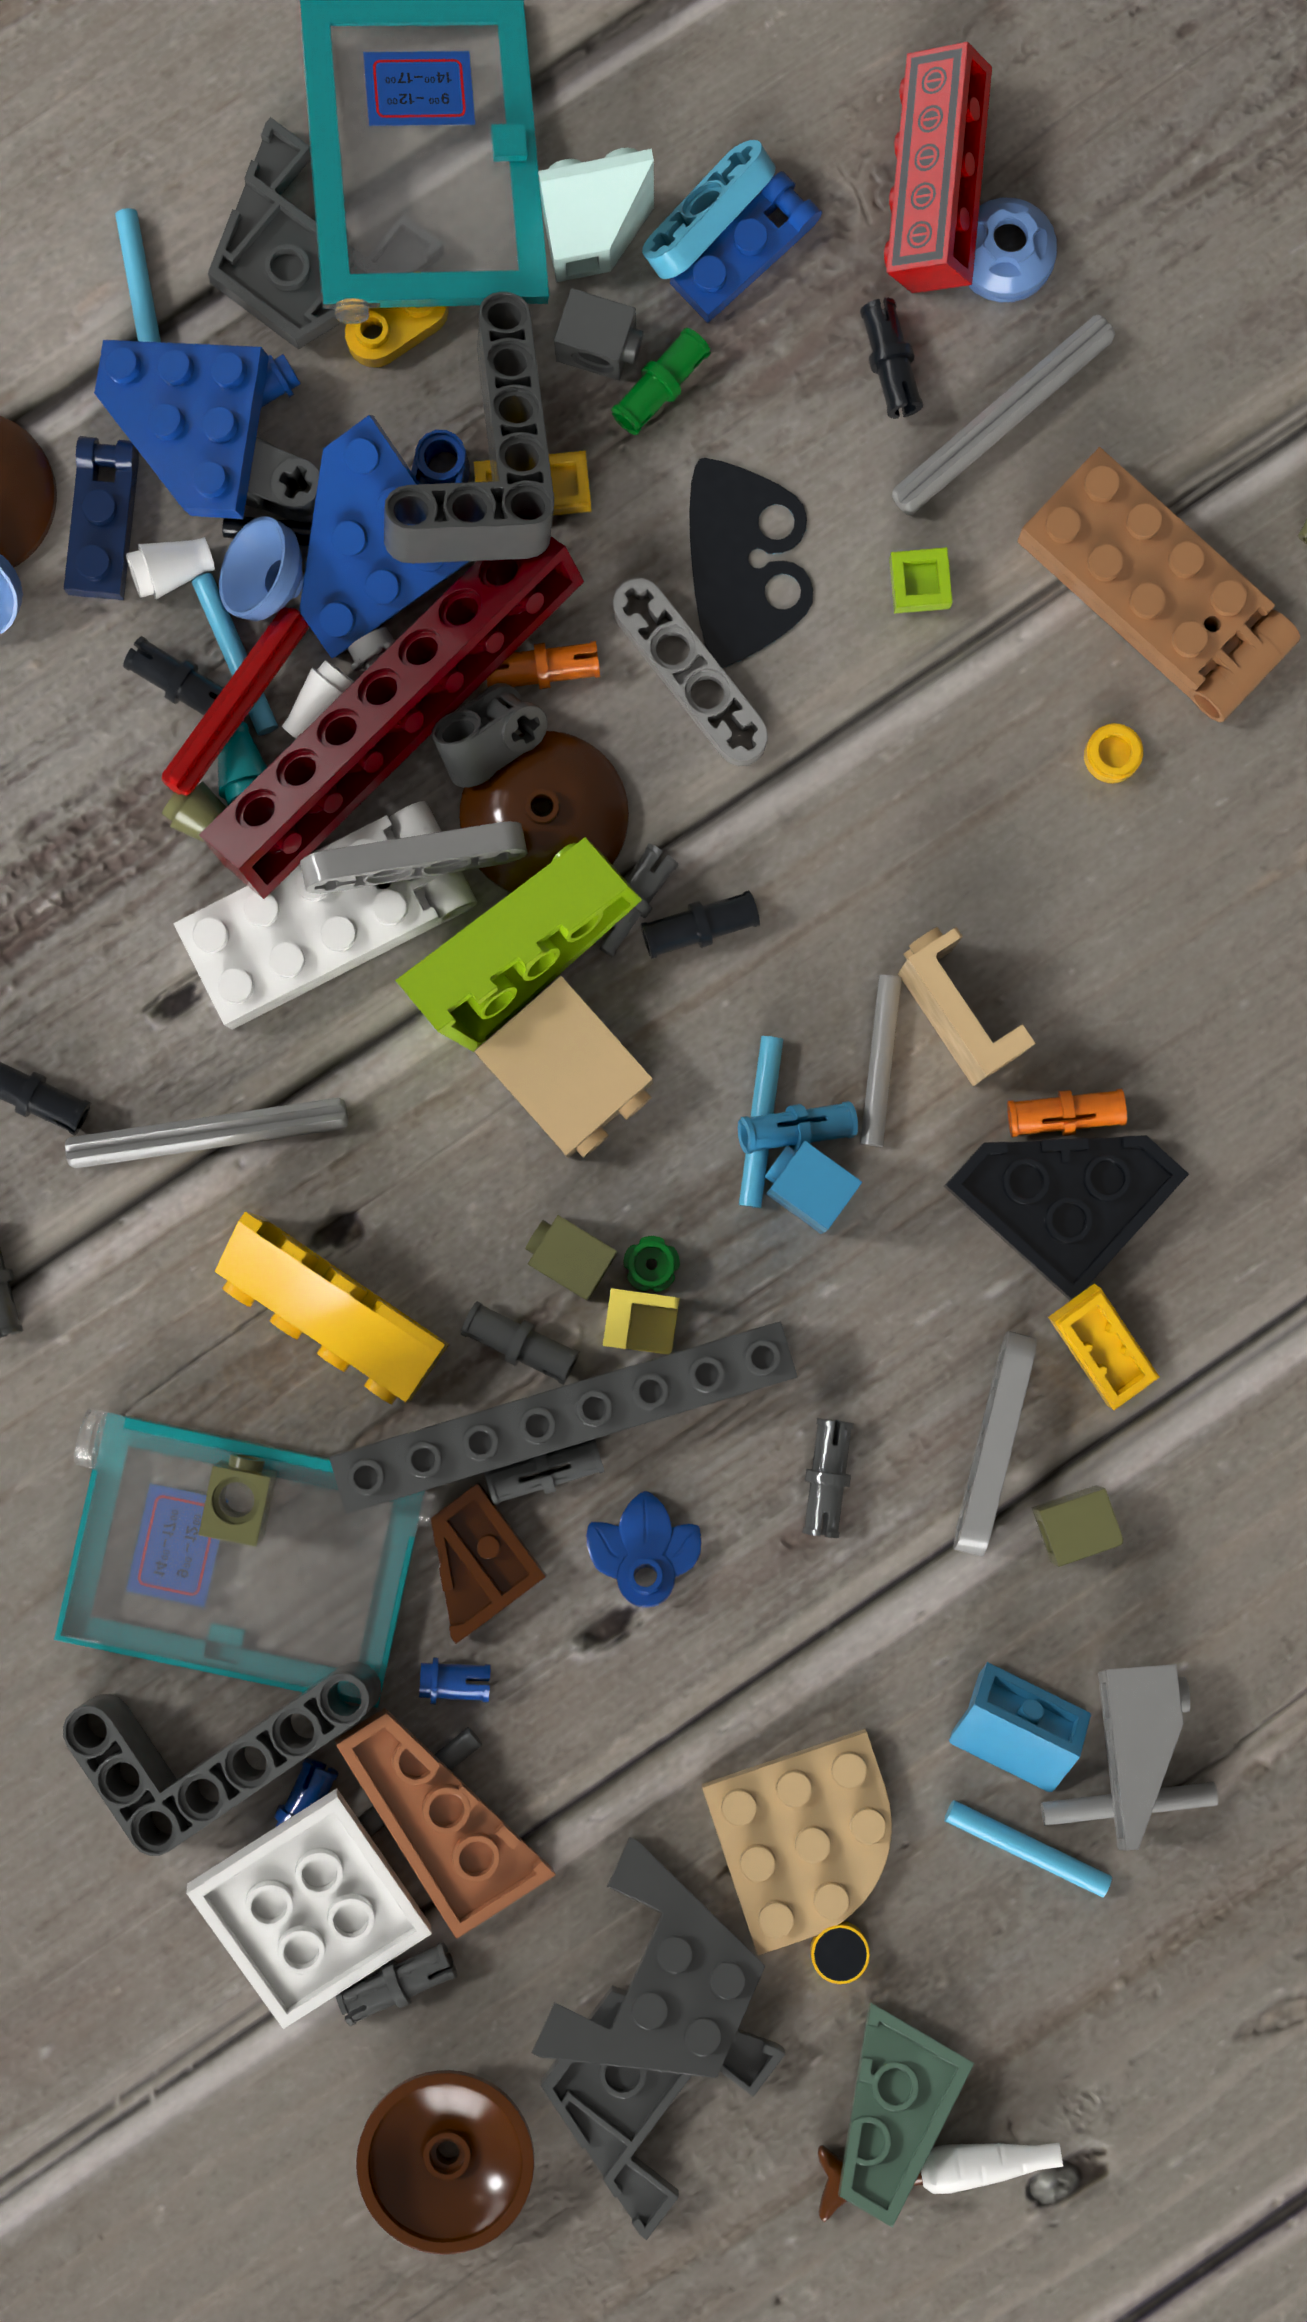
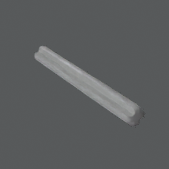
M1094 315L901 481L892 493V499L900 510L906 515H913L1109 346L1115 336V331L1111 324L1103 316Z
M331 1098L69 1137L65 1142V1152L69 1166L83 1168L340 1130L348 1126V1113L343 1099Z

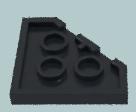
M1147 1135L1024 1142H985L978 1147L944 1187L1071 1301L1089 1286L1189 1173Z

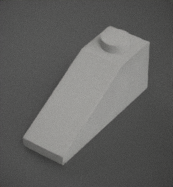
M1177 1664L1107 1669L1098 1672L1118 1850H1139L1184 1724L1182 1713L1190 1711L1188 1682L1186 1677H1178Z

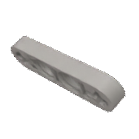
M634 578L622 583L616 590L613 598L614 617L622 631L722 758L736 766H749L757 762L764 754L768 740L767 728L758 713L653 582L643 578ZM632 595L639 601L646 597L651 599L648 604V612L657 625L661 623L664 617L670 621L658 626L648 640L641 636L649 633V625L638 613H634L630 617L625 614L629 609L627 598ZM669 636L682 638L689 647L688 657L677 665L664 663L659 659L656 652L657 646L662 639ZM702 680L716 682L724 692L722 702L712 709H704L697 706L691 697L692 688ZM733 704L739 710L732 713L731 720L738 729L744 732L752 728L755 731L751 742L753 749L749 751L742 745L734 749L729 746L732 741V731L724 720L720 722L717 728H713L710 724L722 718Z
M508 821L325 850L304 857L300 864L306 891L321 894L501 865L525 857L528 852L521 823Z
M1007 1331L1003 1339L956 1526L954 1550L981 1557L984 1556L987 1550L1035 1358L1037 1339L1034 1337Z

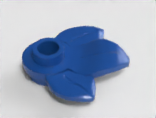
M647 1491L638 1494L627 1505L620 1518L619 1526L604 1522H591L588 1525L586 1534L588 1551L595 1568L600 1573L616 1579L623 1597L631 1604L642 1608L655 1607L663 1603L673 1591L675 1578L692 1569L701 1553L702 1542L699 1526L683 1524L672 1527L670 1517L664 1505L657 1497ZM651 1568L656 1572V1581L651 1586L643 1587L636 1583L635 1575L640 1569Z

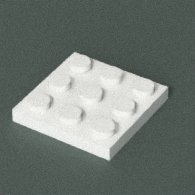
M337 1788L187 1883L186 1894L283 2029L432 1934L430 1922Z

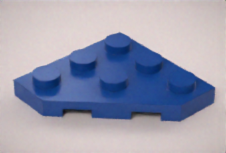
M103 340L94 394L179 505L190 516L244 518L268 368V354L262 347Z
M373 415L365 417L323 448L299 611L332 659L337 658L348 650V647L356 640L379 628L471 562L403 563L394 559L387 552L384 544L385 500L390 492L398 487L419 485L420 483Z

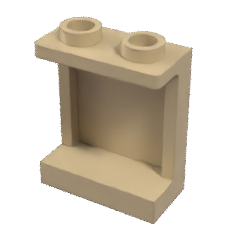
M936 927L909 945L910 949L903 954L907 960L898 975L902 977V981L972 1086H975L1022 1055L1036 1043L1023 1024L993 1043L938 962L952 952L963 936L957 927L944 935Z
M562 976L556 979L474 1051L478 1058L499 1079L567 1158L571 1157L576 1151L583 1158L589 1155L609 1136L603 1128L618 1114H621L628 1120L652 1098L646 1090L653 1084V1078Z

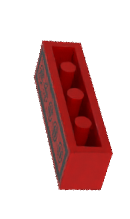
M969 42L907 53L905 77L900 83L899 93L902 111L900 131L896 134L894 141L897 164L895 185L891 188L889 194L892 217L890 238L884 248V261L887 268L886 273L911 293L972 285L992 66Z

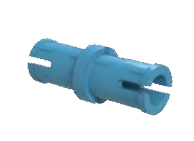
M849 1101L842 1102V1104L805 1109L801 1104L790 1105L782 1113L755 1117L745 1116L741 1117L738 1121L739 1143L746 1154L753 1153L754 1151L786 1147L787 1145L791 1146L793 1150L798 1151L804 1141L811 1144L813 1142L839 1138L849 1139L854 1138V1135H857L858 1132L857 1113L855 1107Z

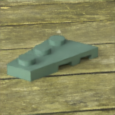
M869 2003L838 2196L893 2228L974 2063L872 2003Z

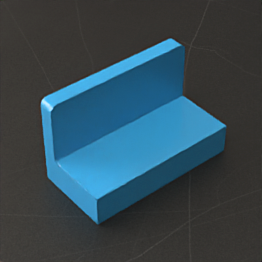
M987 1662L978 1674L968 1709L952 1730L949 1742L1047 1792H1053L1081 1756L1091 1713Z

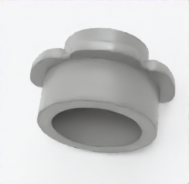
M387 627L379 628L366 634L348 647L355 661L351 665L354 671L367 670L396 641Z

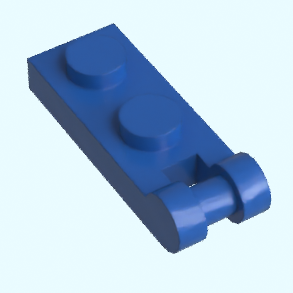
M784 171L772 177L761 193L745 207L687 270L676 277L670 278L671 286L707 323L808 233L820 219L822 211L811 199L803 201L794 191L795 183ZM777 208L788 217V220L780 228L768 218Z

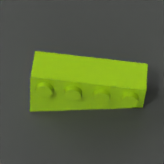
M585 837L578 843L569 844L561 849L549 865L395 981L437 1032L474 1052L638 905L642 899L607 858Z

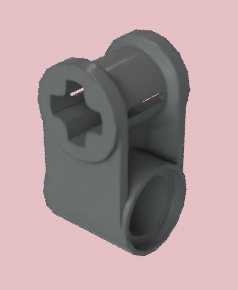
M256 437L246 505L264 509L290 521L312 523L319 471L308 460L278 449L269 442ZM309 485L311 489L308 493H305L304 491ZM294 490L298 491L295 498L292 497Z
M496 683L489 686L479 696L455 712L442 717L432 729V738L452 782L459 787H473L488 781L495 772L523 753L534 749L545 736L548 722L544 711L531 702L524 703L521 695L513 686L507 683ZM498 699H503L508 704L504 706ZM518 729L524 736L520 737L515 731Z

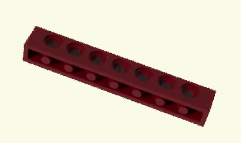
M550 537V544L546 551L537 557L528 559L477 561L199 834L223 865L261 898L265 899L300 864L304 857L316 849L432 733L433 727L442 717L454 712L584 583L566 546Z

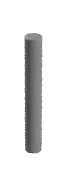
M879 975L860 1142L862 1145L883 1147L902 979L899 976Z
M1214 1782L1160 1788L1152 1813L1218 1805L1216 1785ZM1112 1794L1041 1802L1044 1826L1114 1818Z

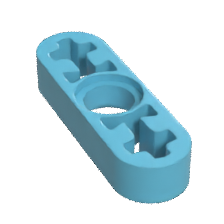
M748 140L731 149L648 237L644 243L642 253L660 278H673L687 270L770 182L775 173V164L758 140Z

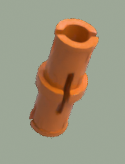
M596 641L546 648L545 643L534 644V650L513 652L487 678V685L489 687L496 683H507L513 687L539 684V689L551 688L550 682L589 677L601 678Z
M1122 1088L1116 1089V1091L1072 1095L1071 1090L1058 1091V1097L1023 1101L1010 1100L1007 1102L1008 1123L1012 1138L1018 1137V1135L1062 1131L1063 1136H1072L1076 1134V1129L1111 1125L1125 1126L1127 1124V1107Z

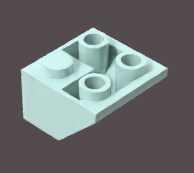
M620 148L608 153L602 159L581 162L577 159H564L555 162L549 169L538 171L543 220L556 282L611 272L654 209V159L652 149L637 151L634 148Z

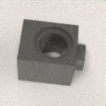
M571 288L554 339L556 362L620 381L625 363L633 365L636 363L643 340L644 331L636 329V308Z

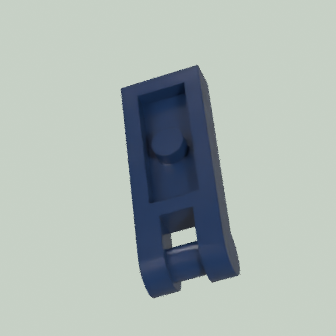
M78 437L76 444L77 469L64 580V590L70 596L124 600L128 568L126 554L129 553L139 465V451L130 440H118L116 445L100 444L97 437ZM99 467L115 468V482L98 481Z

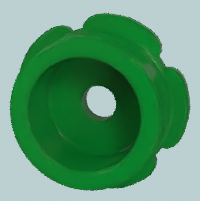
M646 1236L640 1239L639 1244L631 1245L624 1254L623 1265L628 1269L627 1279L633 1287L640 1291L653 1289L659 1292L667 1289L674 1282V1272L680 1267V1259L676 1249L673 1246H667L663 1238ZM647 1260H656L657 1267L654 1270H649L646 1267Z

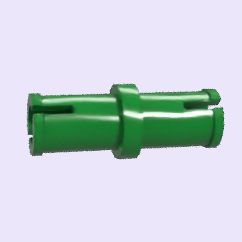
M684 328L680 332L681 335L656 362L648 361L641 369L642 377L618 404L611 408V414L616 422L630 434L638 435L642 430L641 428L666 401H675L681 394L680 385L704 359L710 356L709 345L696 331L691 328Z

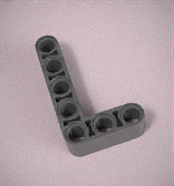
M503 291L492 293L482 301L479 310L477 355L493 482L406 485L390 492L385 500L384 544L387 552L400 562L414 564L528 559L537 557L545 552L550 544L554 493L531 314L528 304L514 293Z
M362 1662L344 1664L178 1779H176L129 1707L119 1697L112 1694L97 1695L74 1709L64 1722L63 1738L68 1749L131 1843L146 1855L160 1856L177 1847L356 1724L378 1702L381 1695V1681L378 1674L367 1664ZM339 1681L351 1682L359 1688L361 1705L351 1706L340 1698L338 1693ZM89 1714L98 1715L105 1722L107 1727L106 1737H99L91 1731L88 1725ZM292 1714H302L312 1722L314 1727L313 1738H304L294 1731L291 1725ZM246 1746L258 1748L264 1754L267 1764L266 1770L255 1769L247 1762L245 1758ZM121 1762L129 1763L137 1770L140 1781L139 1785L129 1784L123 1779L120 1772ZM199 1779H207L217 1786L219 1802L209 1801L201 1795ZM153 1811L162 1812L170 1819L172 1834L161 1832L155 1826L152 1818Z

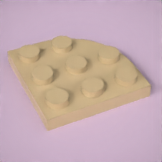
M866 1729L702 1784V1789L758 1956L817 1936L823 1930L840 1924L851 1916L873 1891L888 1857L892 1834V1817L886 1787Z

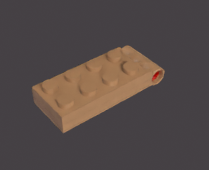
M1098 447L1024 525L1017 542L1183 691L1203 713L1217 722H1224L1300 641L1301 636L1295 625L1283 614L1273 610L1275 604L1101 447ZM1204 625L1211 626L1214 632L1206 630Z

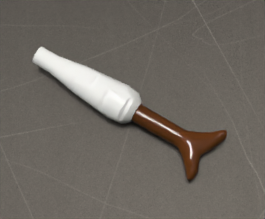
M985 2143L936 2146L932 2148L914 2186L923 2185L925 2189L933 2194H952L1003 2182L1038 2170L1063 2167L1060 2144L1018 2145ZM820 2145L818 2148V2158L828 2179L821 2197L819 2217L823 2222H826L836 2209L847 2202V2200L838 2196L843 2161L824 2145Z

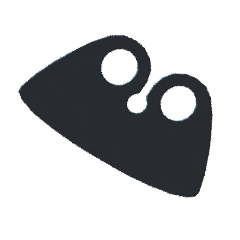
M701 458L695 465L691 481L689 507L693 582L705 646L721 668H724L753 655L791 630L809 611L813 603V587L809 576L803 568L794 562L784 560L770 561L762 568H754L748 561L749 554L756 549H761L767 554L783 553L793 549L803 538L806 531L807 517L804 505L800 500L781 485L747 469L719 460ZM782 505L793 514L795 520L794 528L787 537L779 540L770 539L760 530L759 516L768 506ZM776 575H789L799 583L801 589L800 598L791 608L777 609L771 606L766 599L765 586Z

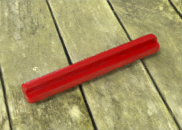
M284 607L267 627L162 773L161 780L170 790L178 795L185 796L193 792L308 631L309 625L300 614V611L293 607Z

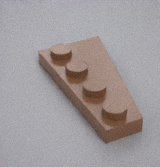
M383 1708L334 1739L340 1753L456 1939L556 1875L553 1868L386 1708Z

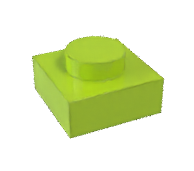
M947 547L891 552L889 563L894 614L951 608L953 602Z

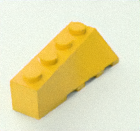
M244 1212L214 1271L227 1280L222 1287L226 1293L250 1308L255 1300H257L274 1312L269 1320L274 1326L296 1340L299 1339L302 1333L321 1344L317 1351L321 1358L343 1372H346L348 1367L352 1365L369 1377L364 1386L391 1405H393L397 1397L404 1402H409L413 1399L450 1345L263 1216Z

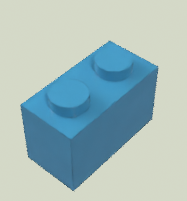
M806 1141L803 1142L797 1152L787 1145L765 1175V1178L774 1183L766 1195L820 1234L826 1232L862 1184V1181Z

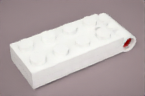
M420 801L397 811L389 818L386 815L311 854L325 850L442 831L428 803ZM299 864L265 899L261 898L249 886H246L173 924L223 1024L233 1030L448 920L460 916L477 904V900L462 871L391 882L390 886L386 889H379V885L330 893H309L305 889L301 864Z

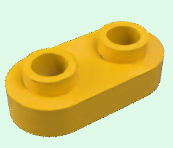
M366 303L354 311L347 320L345 339L353 358L364 366L376 368L388 365L440 330L447 320L449 306L380 308L379 303ZM376 325L383 329L380 336L375 339H368L363 336L364 330L369 326Z

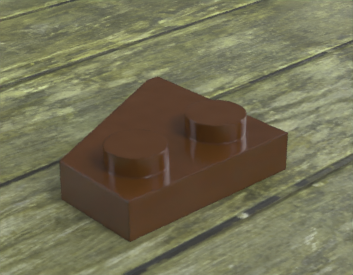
M479 1482L431 1517L434 1542L437 1547L440 1563L439 1571L442 1589L445 1592L450 1621L449 1630L455 1644L547 1576L497 1506L493 1504V1501Z

